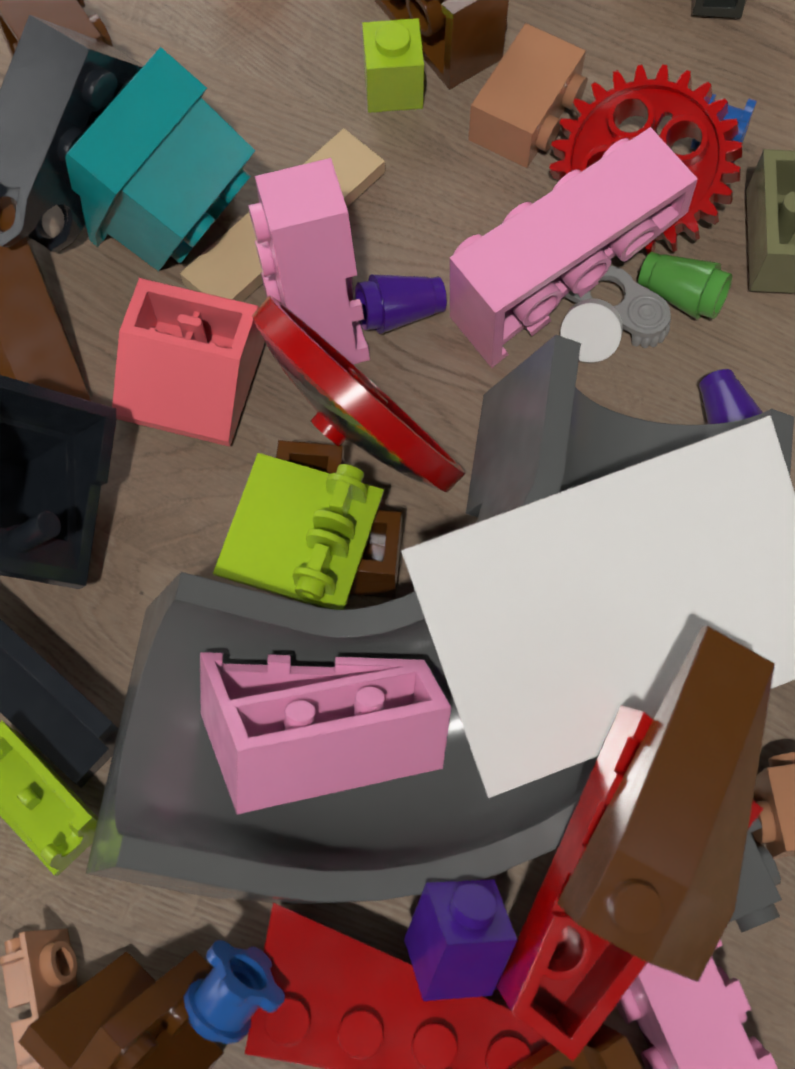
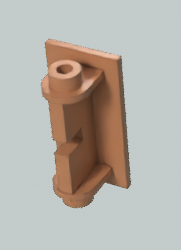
M68 928L24 931L19 933L18 938L4 942L6 955L0 957V966L3 969L8 1008L30 1004L32 1017L11 1023L18 1066L16 1069H42L20 1045L19 1040L31 1023L78 988L76 979L77 959L70 944Z

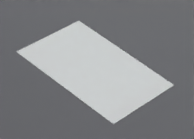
M771 415L401 550L488 798L599 756L620 706L644 711L654 719L702 626H709L775 663L771 689L795 680V492Z

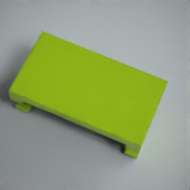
M1 721L0 816L49 871L58 877L93 843L98 817L21 734L4 721Z

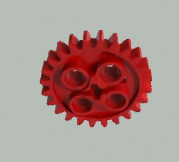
M641 64L637 65L634 81L626 83L618 70L614 71V88L606 91L596 82L592 83L591 87L595 100L591 104L577 98L574 99L573 105L579 118L578 120L560 119L559 124L562 133L569 139L552 141L551 147L554 155L563 160L550 164L549 170L553 179L560 180L573 170H580L582 172L599 161L604 153L617 141L623 138L631 140L650 127L657 133V128L662 118L671 116L672 119L668 121L658 136L669 148L681 138H694L700 142V146L694 152L686 155L676 154L698 180L688 213L644 247L648 256L650 252H655L656 241L662 239L665 240L672 252L677 251V234L682 231L695 241L700 239L697 224L700 218L714 225L719 222L718 211L713 203L731 204L733 201V191L724 183L740 181L741 167L731 162L742 158V142L731 140L738 134L737 119L723 120L728 113V101L723 98L709 104L712 97V84L707 81L692 91L691 71L686 70L676 82L669 81L668 67L662 64L656 78L647 79L645 69ZM640 116L647 120L645 125L635 132H624L619 129V125L628 117Z

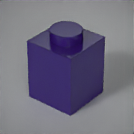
M494 879L429 882L425 884L404 938L423 1001L492 996L517 942V937Z

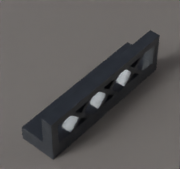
M0 619V713L76 785L82 788L113 756L118 728Z

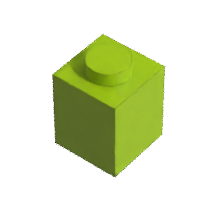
M419 18L362 22L368 113L423 109L424 60Z

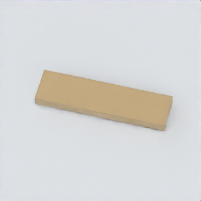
M344 128L304 163L307 164L328 158L332 159L346 207L385 173V161ZM249 212L180 273L182 282L187 288L243 302L263 284L261 277L262 269L255 245L256 237Z

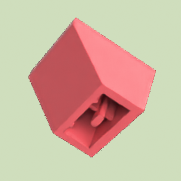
M139 278L119 331L112 408H116V418L230 447L265 343L252 318L258 306Z

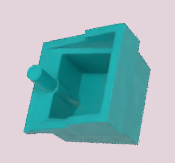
M161 47L67 152L65 157L71 188L80 195L89 241L99 247L105 238L110 235L157 271L163 267L170 257L180 264L212 223L216 221L251 177L242 168L256 151L202 99L207 87Z

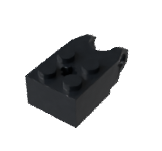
M32 15L28 17L0 88V199L9 196L17 201L14 224L6 232L0 231V246L11 247L28 235V238L42 244L48 250L59 252L73 243L86 225L80 195L71 188L65 159L66 154L144 65L98 39ZM57 205L64 215V226L59 235L51 238L43 228L42 218L47 210Z

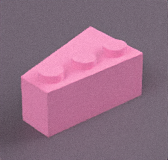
M328 158L255 176L259 203L248 205L256 237L255 245L262 269L261 277L266 297L272 296L285 305L352 364L369 361L368 345L364 339L359 320L364 319L360 299L353 300L352 277L357 276L349 215L332 159Z
M200 652L201 716L237 814L443 769L451 706L425 660L335 657V667L290 666V655L268 654L267 665L223 664V653Z

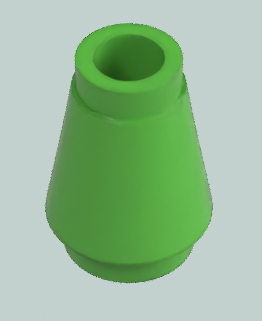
M650 252L640 270L638 284L658 294L664 300L696 320L700 319L702 315L715 319L725 303L733 275L721 270V263Z

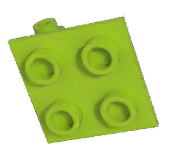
M258 453L213 575L320 608L344 610L384 489L362 483L363 471L351 465L340 464L336 473L330 474Z

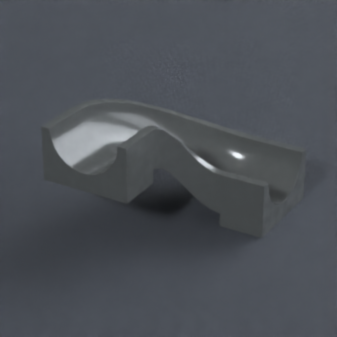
M555 335L483 395L466 514L478 517L476 522L478 523L770 415L790 476L794 416L770 409L759 415L733 422L707 425H680L647 421L620 414L597 404L576 388L581 343ZM180 572L145 611L86 874L216 899L231 898L266 903L274 902L276 904L366 902L422 894L426 883L483 879L558 848L598 756L488 798L416 591L402 598L376 606L351 610H333ZM200 652L223 653V664L267 665L268 654L290 655V666L335 667V657L425 660L451 706L443 769L237 814L201 716Z

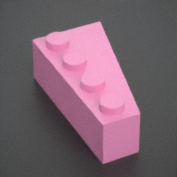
M651 127L631 140L623 138L617 141L604 153L599 161L584 171L573 170L558 181L550 193L533 204L531 202H524L518 205L507 215L502 224L484 236L476 234L467 238L457 247L453 256L450 257V318L488 365L493 368L508 356L507 351L502 345L524 328L533 336L551 322L548 315L570 291L577 294L580 298L585 295L606 274L611 266V259L615 255L621 261L626 262L688 213L698 178Z
M721 939L716 948L723 945ZM712 957L699 982L647 963L616 1004L619 1013L627 1024L635 1020L637 1021L649 1046L648 1049L641 1052L646 1069H778L772 1054L763 1047L754 1036L748 1038L742 1026L747 1021L746 1012L751 1010V1007L739 980L736 978L730 979L721 967L715 965Z

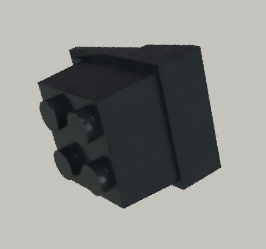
M0 375L1 576L74 589H81L86 586L101 486L108 482L117 421L116 408Z

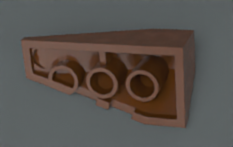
M9 196L0 199L1 232L9 230L15 220L16 204L13 198ZM27 235L11 247L0 246V375L92 401L30 238Z
M702 626L557 902L575 923L653 966L699 982L735 912L775 663L709 626Z

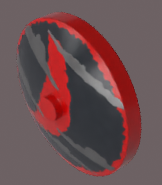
M269 296L254 312L252 318L270 352L287 377L317 411V414L310 421L330 441L340 447L348 439L386 466L415 481L446 493L465 475L462 467L419 424L338 350L274 297Z

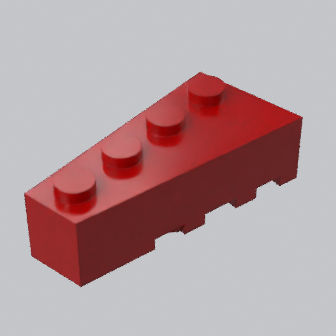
M620 706L497 985L511 1012L572 1061L577 1058L647 965V962L576 924L557 904L653 721L644 711ZM755 801L752 802L748 829L763 811V808Z
M273 902L264 953L272 962L271 974L275 984L282 989L285 999L275 1012H267L259 1007L253 1014L246 1042L245 1055L324 1069H511L549 1044L546 1039L514 1015L510 1009L482 996L423 1001L411 964Z

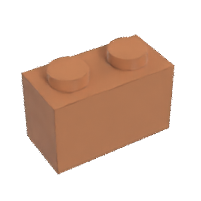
M525 23L471 104L468 140L528 168L540 149L547 152L551 148L552 141H555L560 129L559 118L566 108L574 110V99L581 100L588 81V78L582 76L586 50Z

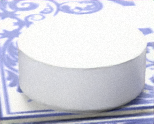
M585 299L576 303L569 309L561 325V336L581 343L579 360L589 363L599 362L611 356L619 346L623 333V323L618 311L610 303L600 299Z

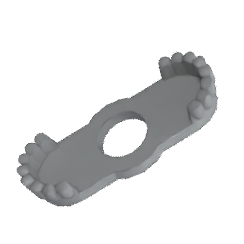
M610 266L606 274L599 281L609 280L617 283L622 288L624 300L613 307L621 316L623 329L632 334V345L637 347L641 344L642 348H648L649 345L656 347L658 342L662 343L665 336L668 335L670 330L671 314L669 305L658 294L634 282L632 276L623 269ZM572 291L564 296L575 303L585 299H593L590 291L581 298Z

